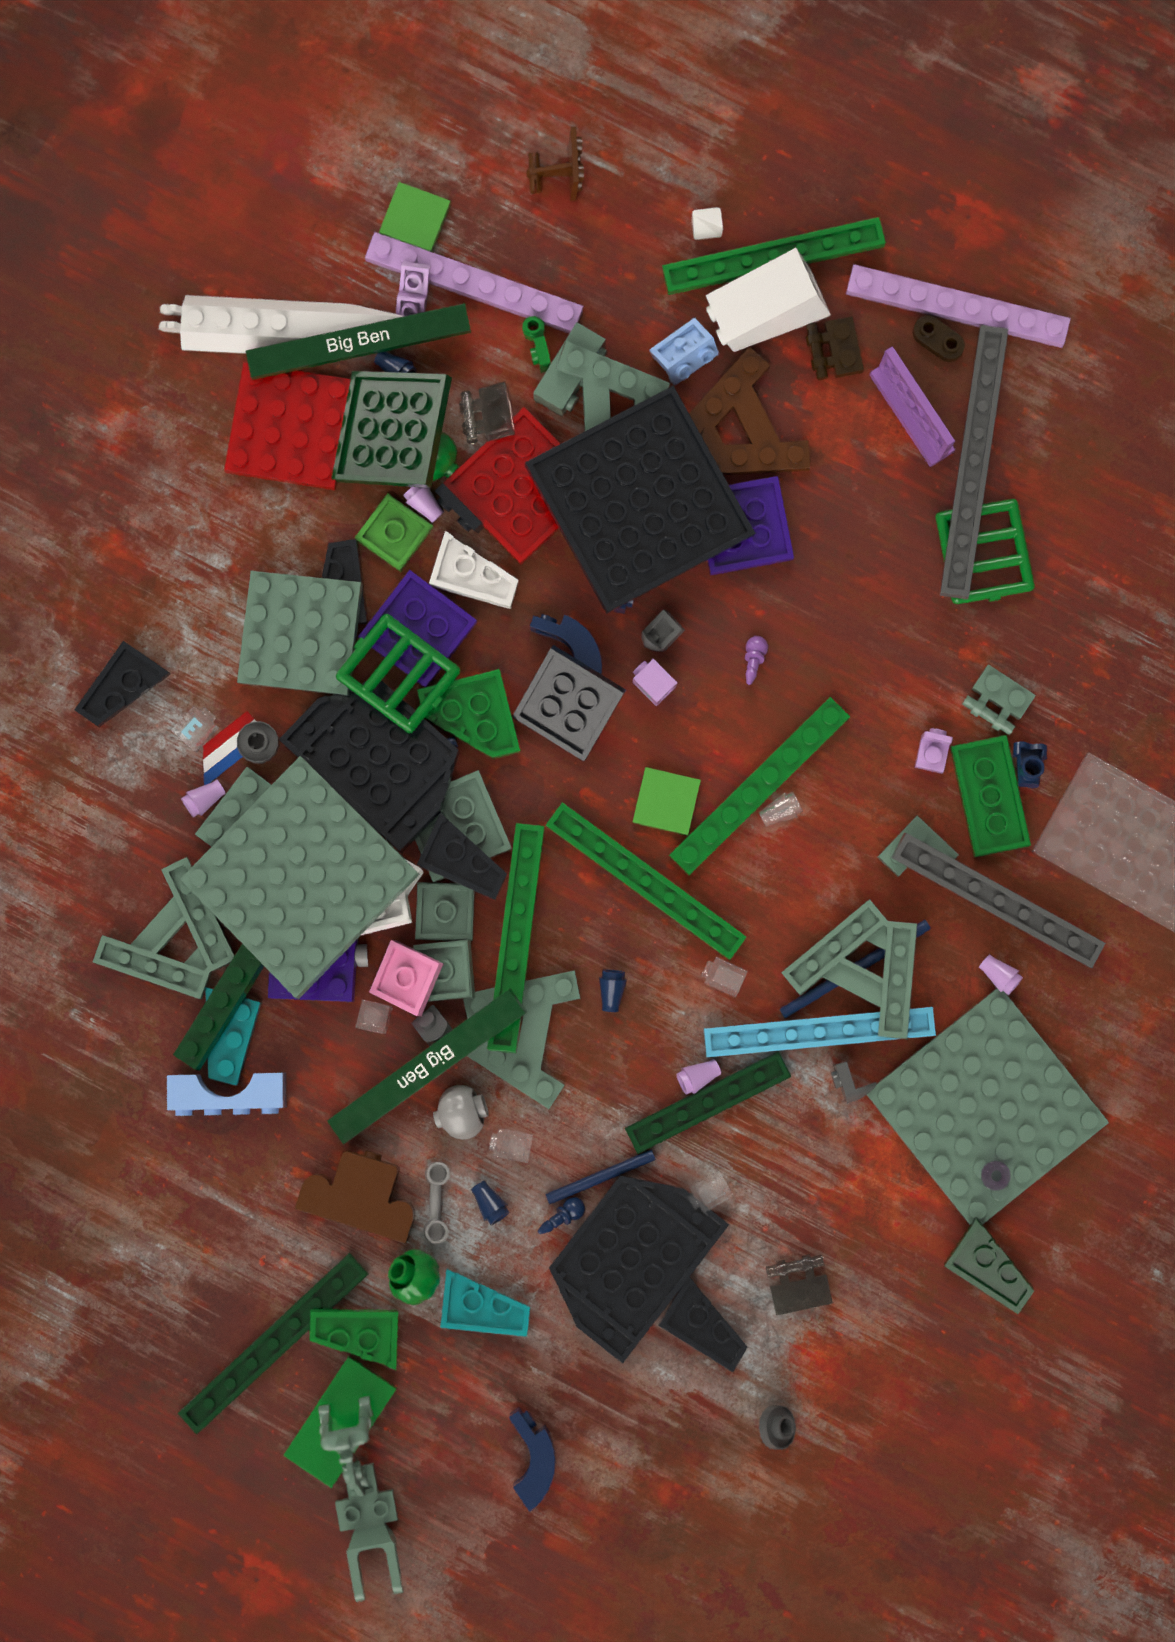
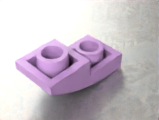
M403 261L399 293L397 295V315L408 316L425 312L431 265Z

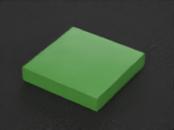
M399 182L379 234L432 252L451 206V201Z
M387 493L358 532L355 539L401 572L434 527Z
M645 767L633 823L688 836L701 780Z

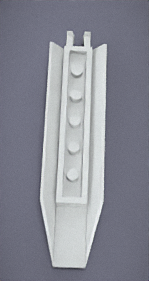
M186 295L182 306L175 304L160 306V312L165 315L181 316V323L163 321L159 323V329L165 332L181 333L182 350L246 354L245 350L403 316L353 304Z

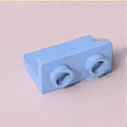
M695 318L650 349L652 357L667 372L670 381L674 385L688 378L693 372L704 364L709 363L719 353L712 335Z

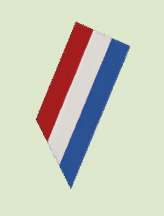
M248 711L203 745L204 785L212 782L243 757L237 748V736L246 724L255 721Z

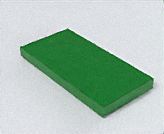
M1007 735L951 746L952 760L974 858L1031 846Z
M348 1356L283 1456L332 1488L343 1471V1465L346 1463H340V1454L335 1450H324L321 1446L319 1406L330 1405V1416L333 1420L332 1431L358 1426L359 1398L370 1396V1405L373 1410V1416L370 1417L372 1427L397 1387L351 1356Z

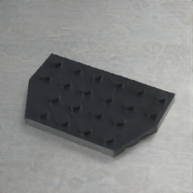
M381 681L373 693L387 702L394 691ZM349 690V696L334 694L329 697L326 695L318 698L279 738V741L297 758L299 756L304 758L375 830L402 853L441 813L459 757V750L425 719L422 720L414 732L407 733L351 690ZM404 700L395 709L407 719L415 712Z
M620 1175L556 1257L549 1269L573 1317L576 1327L623 1364L729 1224L684 1188Z

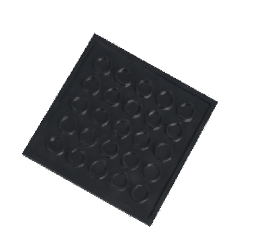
M674 386L536 456L524 464L606 614L756 534Z

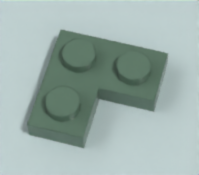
M916 816L877 858L897 877L900 876L907 867L892 859L891 856L904 833H908L953 859L959 854L922 819Z

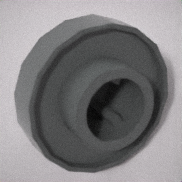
M254 721L246 724L239 731L237 748L247 761L255 764L265 763L277 754L279 737L269 724L262 721Z
M769 1406L762 1412L760 1417V1437L763 1443L770 1449L782 1450L788 1448L793 1442L796 1431L793 1414L785 1406Z

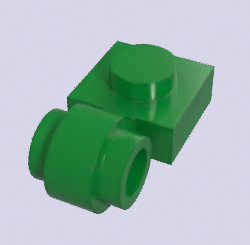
M530 316L524 320L522 331L526 339L534 341L535 348L530 349L533 365L539 364L540 372L543 373L551 365L544 336V322L539 317ZM537 327L538 329L531 331L529 328Z

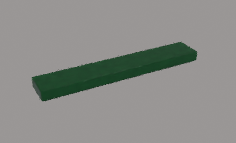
M779 1051L697 1091L695 1094H691L625 1127V1130L637 1154L792 1076Z

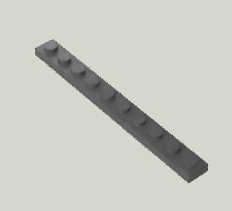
M980 325L940 596L966 600L969 598L1008 336L1007 328Z

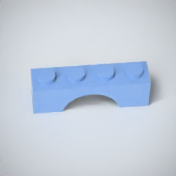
M255 1073L248 1086L239 1094L231 1097H224L213 1093L205 1085L201 1075H167V1110H175V1116L193 1115V1110H204V1115H222V1109H233V1115L250 1114V1109L262 1108V1114H279V1108L287 1107L286 1073Z

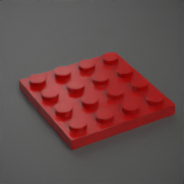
M243 362L224 467L225 473L336 490L337 482L331 478L351 379L292 371L252 380L248 363Z
M525 407L443 483L483 523L484 528L520 565L559 530L524 464L560 445V443Z

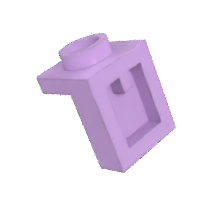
M930 728L929 732L925 731L921 735L914 768L944 773L949 745L952 743L953 737L946 736L947 732L940 729Z

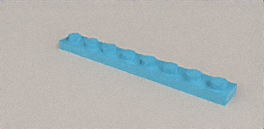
M933 1007L910 1009L908 1038L936 1036ZM880 1012L704 1029L706 1057L885 1041L898 1038L878 1037Z

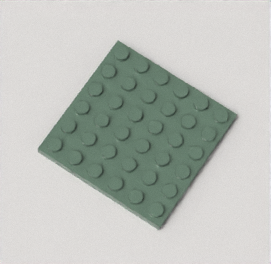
M299 756L180 880L296 999H299L420 874L304 758Z
M997 988L879 1081L877 1086L867 1094V1097L969 1225H971L975 1217L984 1224L1109 1123L1004 991L1000 992Z

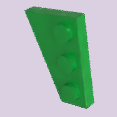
M310 1309L309 1340L311 1342L341 1352L345 1351L360 1356L362 1359L371 1362L375 1361L396 1370L398 1310Z

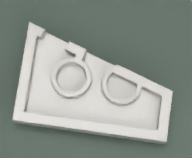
M445 531L429 585L511 609L518 580L491 561L489 562L481 557L475 550L467 545L465 546Z

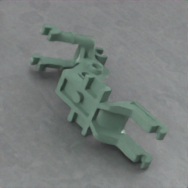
M370 1396L359 1398L358 1426L332 1431L333 1420L330 1416V1405L319 1406L321 1446L324 1450H335L340 1454V1463H346L343 1465V1475L349 1498L336 1500L335 1506L340 1532L355 1529L347 1550V1558L356 1602L366 1600L359 1552L373 1548H383L386 1552L394 1594L404 1593L396 1537L386 1524V1522L396 1521L399 1518L395 1506L394 1490L390 1489L379 1492L374 1463L362 1465L353 1453L358 1445L366 1443L369 1439L370 1417L373 1416Z

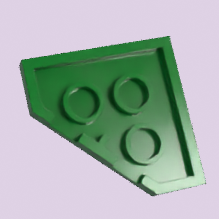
M500 669L454 680L441 696L442 702L436 709L432 708L425 717L426 720L492 759L520 752ZM436 685L417 690L420 704Z

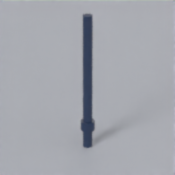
M926 920L917 924L916 938L931 929ZM879 947L854 964L867 969L885 958V950ZM826 980L779 1010L786 1019L835 989L838 985Z

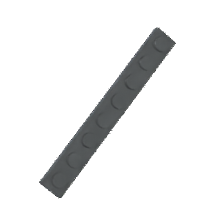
M908 833L903 834L891 856L897 862L1089 968H1093L1106 944Z

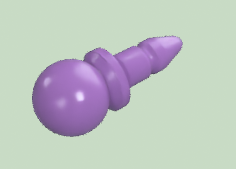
M760 636L751 637L746 643L747 653L745 654V660L748 664L745 675L748 685H751L755 680L759 664L764 662V656L768 651L767 641Z

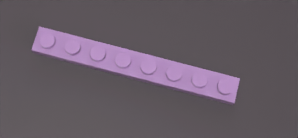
M374 232L365 256L367 262L401 273L403 261L431 265L429 284L525 318L530 316L539 317L545 325L570 333L576 322H579L583 312L582 305Z
M853 265L846 292L847 295L976 327L986 325L1007 328L1008 335L1060 348L1065 343L1070 322L1068 317L858 265Z

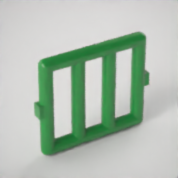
M1016 499L982 505L981 516L1008 511L1011 527L978 533L977 544L1014 538L1017 554L974 562L973 573L1019 565L1022 582L972 590L969 593L968 600L951 597L954 604L988 599V602L999 601L1002 596L1034 590L1035 584L1019 504ZM952 510L938 512L935 516L944 562L949 535L948 522L951 521Z
M384 614L364 639L361 637L354 645L355 651L338 670L336 679L404 731L412 733L432 708L436 709L442 702L441 696L459 675L460 668L390 614ZM389 628L401 638L365 684L362 685L350 674L384 631ZM411 644L424 655L387 702L374 694L373 691ZM434 662L444 669L446 673L413 715L407 719L395 709L431 663Z

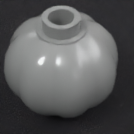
M455 1085L446 1089L439 1099L437 1111L433 1112L437 1128L443 1127L450 1136L460 1140L475 1137L484 1126V1117L489 1116L484 1096L482 1094L477 1095L473 1088L465 1085Z

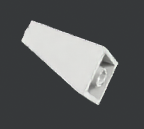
M797 248L706 295L710 304L706 307V310L713 322L717 321L720 329L716 330V333L722 345L728 344L733 352L831 315L811 269Z

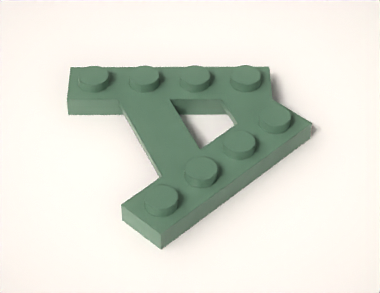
M568 341L564 343L555 367L558 371L582 380L585 431L610 419L609 391L633 400L635 406L668 389L670 384L667 381Z
M188 857L161 869L174 897L131 945L102 935L93 963L202 999L211 973L230 964L235 954L218 918L180 880L192 867ZM187 923L198 946L194 953L185 963L159 955L158 953Z
M869 899L781 973L800 996L822 977L880 1007L878 1037L908 1039L917 924L888 921ZM866 941L884 949L883 978L845 958Z
M575 971L525 981L523 1007L527 1013L523 1016L517 1054L487 1050V1041L467 1055L547 1109H550L565 1086L541 1070L552 1005L580 999ZM495 988L475 992V997L463 998L467 1019L493 1001Z

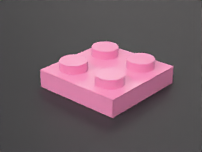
M391 940L369 992L415 1016H422L443 963L397 940Z

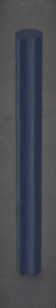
M651 1149L545 1194L549 1204H553L656 1159Z

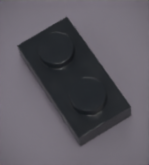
M442 483L435 490L440 496L437 500L438 503L448 512L453 509L460 516L457 522L467 532L473 529L479 534L484 529L483 523L445 484Z

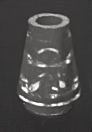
M792 791L788 794L784 792L761 810L759 814L765 826L768 827L797 818V814L803 812V809Z

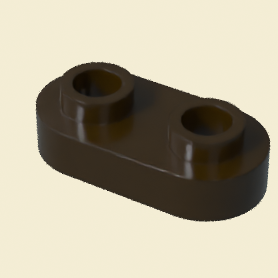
M923 316L914 325L913 337L915 341L941 360L953 362L961 357L965 348L962 336L937 318ZM926 325L931 326L933 332L927 333L923 327ZM951 341L955 344L956 348L949 349L946 343Z

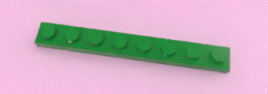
M877 217L662 265V272L667 293L672 295L734 281L794 248H797L807 264L882 248L885 247L886 242L880 218Z
M830 697L669 856L689 876L815 753L850 716Z
M563 802L545 825L728 960L733 957L747 936Z
M516 823L493 1000L508 989H511L523 1005L545 831L544 826ZM521 1017L488 1040L487 1050L516 1054Z

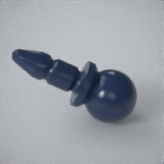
M577 1197L567 1199L563 1207L559 1206L556 1209L557 1214L541 1225L538 1233L545 1234L563 1223L569 1225L571 1220L580 1219L585 1213L584 1202Z

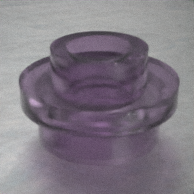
M991 1161L982 1168L981 1180L991 1190H1001L1010 1181V1171L1002 1162ZM995 1170L1001 1173V1178L998 1181H993L991 1178V1174Z

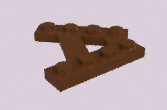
M750 347L695 406L689 415L723 475L809 471L808 440L780 442L753 388L758 380L768 371L770 364ZM732 409L750 444L724 445L716 427Z

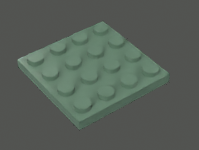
M251 571L237 683L349 696L350 689L336 679V673L355 651L354 645L357 638L363 583Z

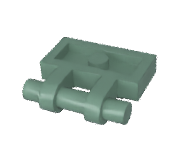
M988 664L972 687V690L981 696L978 700H975L967 695L962 705L970 709V713L975 717L979 715L992 724L991 727L995 730H1002L1010 735L1015 725L1007 721L1008 716L1011 715L1020 720L1036 695ZM988 700L1002 709L999 715L985 706Z

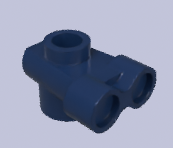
M1015 742L1013 744V757L1017 758L1018 786L1038 788L1041 775L1044 772L1043 760L1047 759V745Z

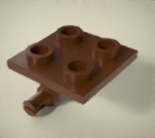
M576 127L570 128L568 163L540 167V154L535 152V163L533 161V152L528 154L529 169H527L526 175L530 179L531 194H535V183L536 194L542 192L541 177L569 176L570 201H576L577 191H582V181H584V166L581 164L582 137H577Z

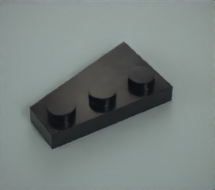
M357 539L328 543L322 573L323 578L363 583ZM364 584L358 625L368 624Z
M123 641L74 710L96 726L101 727L171 675V673Z
M442 813L439 814L417 866L496 901L507 873Z
M690 1277L677 1292L658 1324L662 1329L731 1372H734L748 1348Z

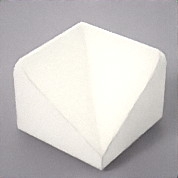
M719 207L692 211L691 221L695 240L722 237L723 225Z

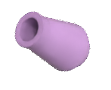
M411 487L403 495L408 500L406 503L428 518L431 523L444 513L429 488Z
M215 780L212 783L187 791L186 796L182 797L181 800L192 817L198 814L202 816L226 793L219 781Z
M990 954L979 966L1000 992L1004 991L1008 995L1023 979L1018 974L1019 970L995 959Z
M715 1059L708 1062L683 1067L676 1076L685 1094L691 1092L695 1094L715 1077L721 1075V1070Z

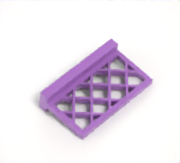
M893 346L887 349L879 367L870 372V377L928 465L932 467L954 453L953 444L955 440Z

